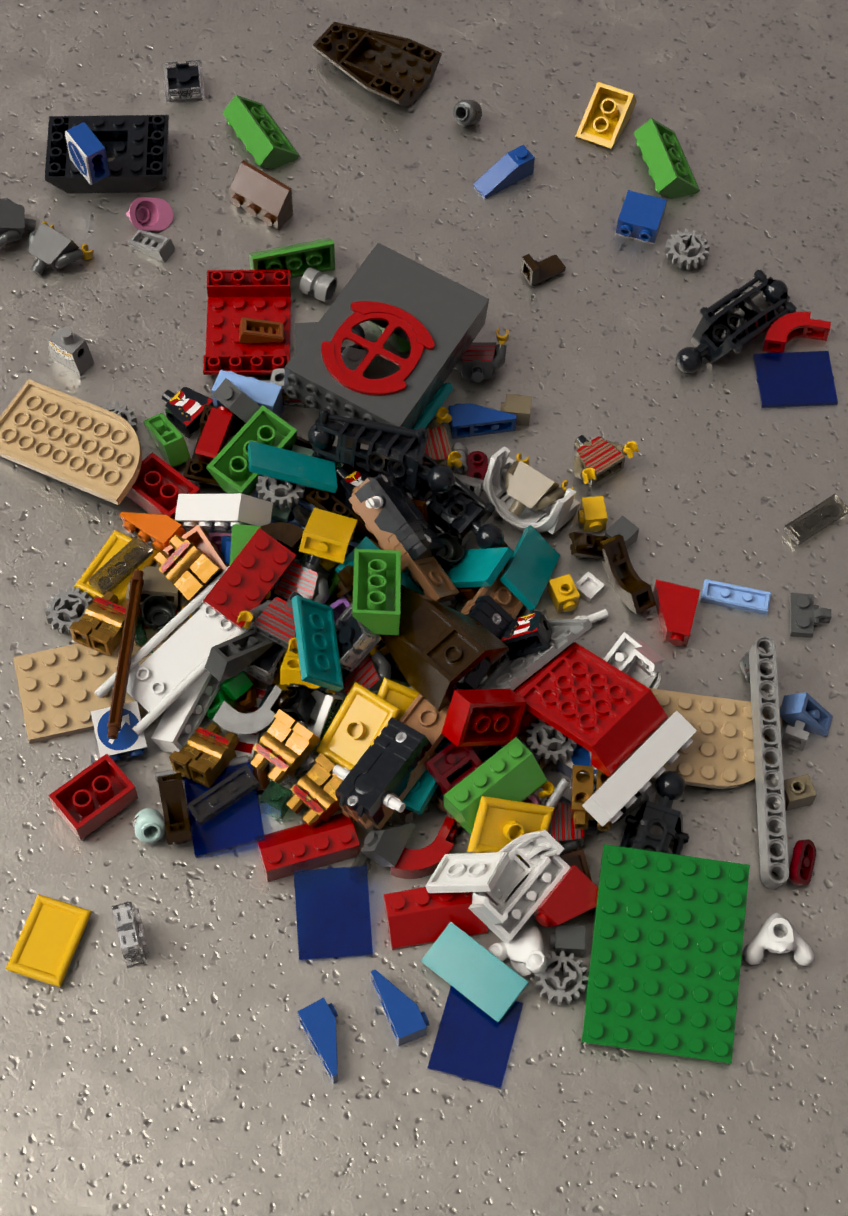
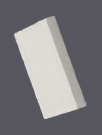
M507 852L445 854L425 887L428 893L491 892L510 860Z

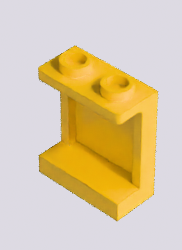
M313 508L303 531L299 552L343 564L349 543L354 536L357 520Z

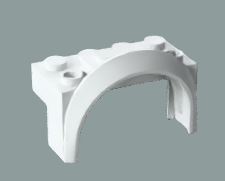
M504 446L491 456L481 489L486 491L490 503L495 506L497 514L509 525L521 531L532 525L538 533L548 531L553 535L575 516L580 504L579 501L574 499L576 491L568 488L565 496L562 499H558L555 504L536 512L526 506L521 516H516L509 511L515 499L508 494L501 499L499 498L507 491L505 487L506 471L515 462L508 457L510 450Z
M630 630L625 631L603 660L624 673L630 667L627 675L648 688L658 689L663 678L662 663L665 659Z
M546 830L526 833L514 839L499 851L507 852L510 860L491 892H473L472 904L469 909L503 942L511 941L571 868L559 856L565 848ZM516 855H520L529 864L530 868L527 867ZM528 874V877L523 881V883L518 887V889L513 893V895L508 899V901L505 902L510 893L514 890V888Z

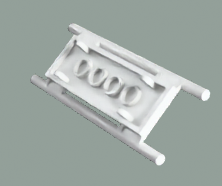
M229 566L131 657L126 693L148 712L132 728L136 734L140 735L207 671L205 665L213 646L244 634L253 627V623H251L249 629H245L243 626L240 630L203 602ZM198 607L200 608L185 624H183L141 665L138 664L174 629H176L190 614H192ZM116 672L94 692L100 699L114 687Z

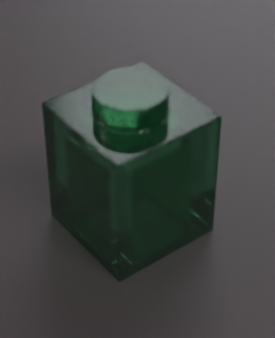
M271 780L259 799L260 811L282 821L289 809L286 803L292 796V791Z

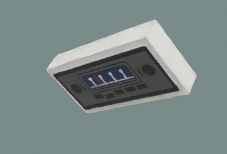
M327 694L323 701L312 732L321 740L342 705L344 698L338 695Z

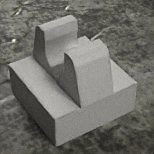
M796 720L794 727L787 725L781 740L782 744L803 751L810 734L803 731L805 722Z

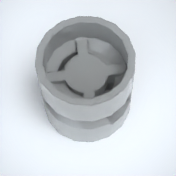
M309 267L301 278L299 291L308 296L315 294L316 299L328 303L335 293L337 278L329 274L321 275V271Z

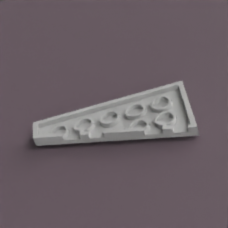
M547 619L552 628L549 649L510 660L507 656L478 689L514 690L592 628L590 620Z

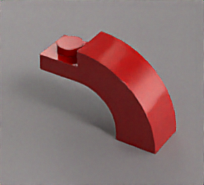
M794 312L784 315L770 326L762 352L783 355L785 345L796 338L827 341L831 322L810 319L811 312Z
M446 816L437 837L427 847L421 849L404 848L395 867H390V875L402 879H418L433 874L443 856L454 853V843L452 842L457 834L455 819Z

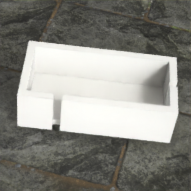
M241 493L178 494L175 521L183 522V526L188 528H194L199 525L210 533L213 529L217 532L228 533V529L232 531L233 524L253 526L270 524L273 503Z

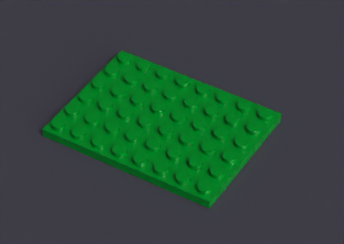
M603 845L581 1043L732 1064L750 865Z

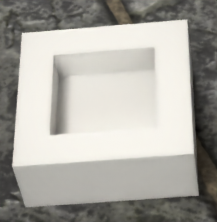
M589 571L575 584L580 596L589 603L605 588V584Z

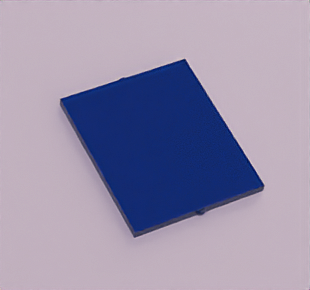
M828 351L757 353L753 355L757 377L756 382L758 383L762 408L838 404Z
M250 762L225 768L210 788L194 782L192 778L191 780L188 778L184 779L196 858L265 840L254 769Z
M367 866L328 867L327 869L294 871L299 960L338 959L339 957L373 955Z
M451 986L427 1069L461 1078L463 1081L468 1080L501 1090L523 1003L515 1001L500 1023H498Z

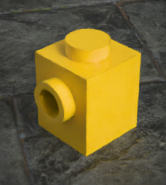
M604 496L582 498L580 510H578L579 524L583 523L584 532L606 530L608 517Z
M570 574L549 580L547 592L557 613L563 611L570 612L578 607L580 594Z

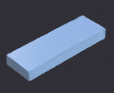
M705 579L700 602L767 615L771 592Z

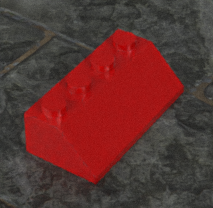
M341 813L330 816L331 818L326 823L321 820L313 828L305 823L255 837L267 881L271 882L360 856V843L351 818Z
M426 887L384 894V910L392 950L435 943L450 922L470 937L488 934V927L469 909L472 904L473 892L428 893Z

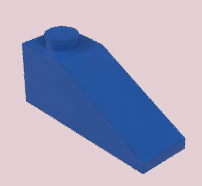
M522 145L505 154L473 186L486 199L533 174L535 157Z
M458 403L448 406V414L452 416V420L449 422L452 439L516 431L517 418L514 414L471 403Z
M376 969L372 970L371 981L398 1046L426 1036V1026H429L426 1013L424 1011L420 1012L416 1003Z
M322 998L297 1011L301 1026L334 1084L338 1082L336 1017H338V1014L333 1004H327L325 998Z

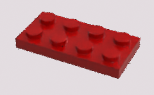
M259 528L203 602L241 630L245 625V621L237 623L239 613L241 611H250L259 606L297 555Z

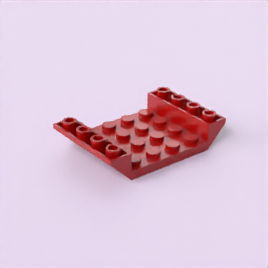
M207 270L208 304L206 354L203 361V375H218L220 370L232 371L238 375L272 374L274 369L285 368L290 361L291 343L290 270ZM242 317L283 323V342L240 343L239 326Z
M576 642L570 644L513 690L527 701L525 710L592 753L591 765L609 777L668 718L651 689Z

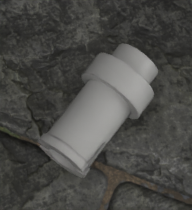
M458 442L453 445L451 450L458 451L462 455L459 458L462 461V466L460 468L454 466V471L462 474L463 469L464 472L468 470L466 461L468 451L464 444Z

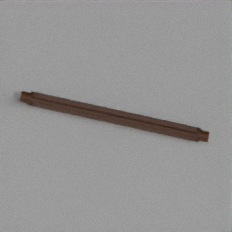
M135 570L130 580L129 599L107 724V737L113 740L118 739V733L121 730L139 604L144 585V572L141 570Z

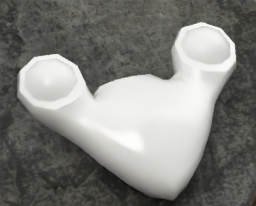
M777 912L768 917L756 936L744 947L743 951L745 962L750 965L760 964L766 949L771 953H788L793 951L795 961L803 966L813 963L815 957L812 947L799 935L793 925Z
M536 926L523 928L517 932L511 941L495 943L488 948V951L502 962L507 958L510 959L513 970L520 974L522 978L532 973L541 974L547 965L543 936Z

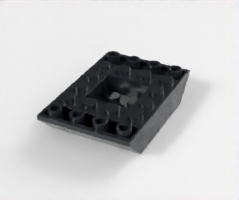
M169 115L49 116L45 181L68 194L150 192L167 179ZM83 122L86 123L105 147L107 158H114L112 161H107L110 176L92 185L88 183L70 160L65 131Z

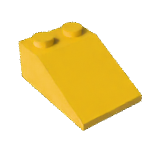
M597 82L576 133V138L613 149L633 113L637 103L635 95Z

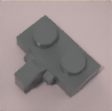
M791 593L790 636L813 638L814 626L819 625V623H830L831 609L819 608V605H814L813 594Z

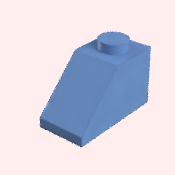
M807 692L784 695L780 709V717L790 726L794 727L796 720L805 722L804 731L828 736L833 716Z

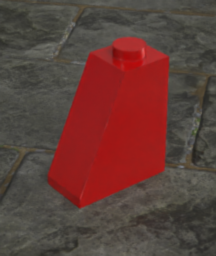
M219 406L218 409L211 408L195 450V454L200 461L211 462L225 447L235 421L234 414L228 408Z
M656 579L653 595L664 641L670 642L675 646H687L700 594L699 589Z
M576 865L570 866L571 868L533 913L536 916L537 922L542 926L552 927L559 925L596 907L598 887Z

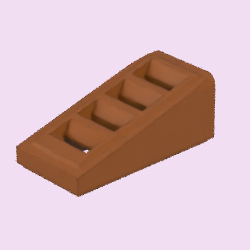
M242 317L239 326L240 343L283 342V323Z

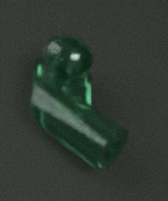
M138 616L134 639L138 646H142L148 641L146 632L143 629L145 624L141 616Z

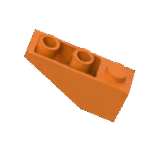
M121 512L119 514L124 522L122 526L129 533L135 532L143 542L152 543V546L159 552L170 545L169 541L176 534L180 537L186 534L182 524L167 515Z

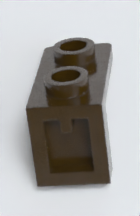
M530 254L522 257L521 273L531 287L566 270L565 265L557 255H552L539 262L534 260Z

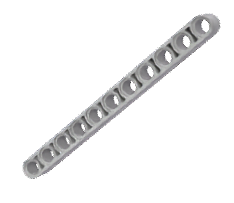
M765 636L760 637L750 648L749 668L760 874L762 884L766 888L776 889L789 878L776 645L771 638ZM759 647L763 648L766 653H762ZM760 669L765 670L767 675L762 674ZM761 690L765 691L768 694V697H765L761 693ZM762 712L766 713L769 716L770 720L766 719L763 716ZM763 735L769 736L771 742L765 740ZM765 757L772 761V765L765 761ZM766 779L770 780L774 787H770L766 783ZM767 802L772 803L775 807V810H771L768 807ZM768 825L776 829V834L769 830ZM770 848L777 852V857L770 853ZM771 871L778 875L779 881L771 876Z

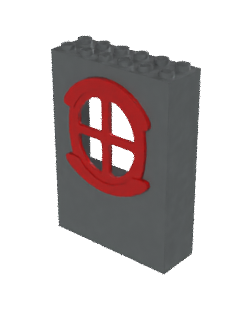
M377 243L285 366L284 392L289 397L304 402L310 408L317 410L324 407L328 408L330 414L362 421L370 420L412 429L485 325L489 299ZM366 321H371L385 329L376 342H370L351 330ZM392 333L410 342L411 352L407 359H403L383 348ZM346 339L369 351L356 370L347 368L341 356L342 342ZM376 356H381L400 366L399 371L385 378L368 379L363 376V373Z

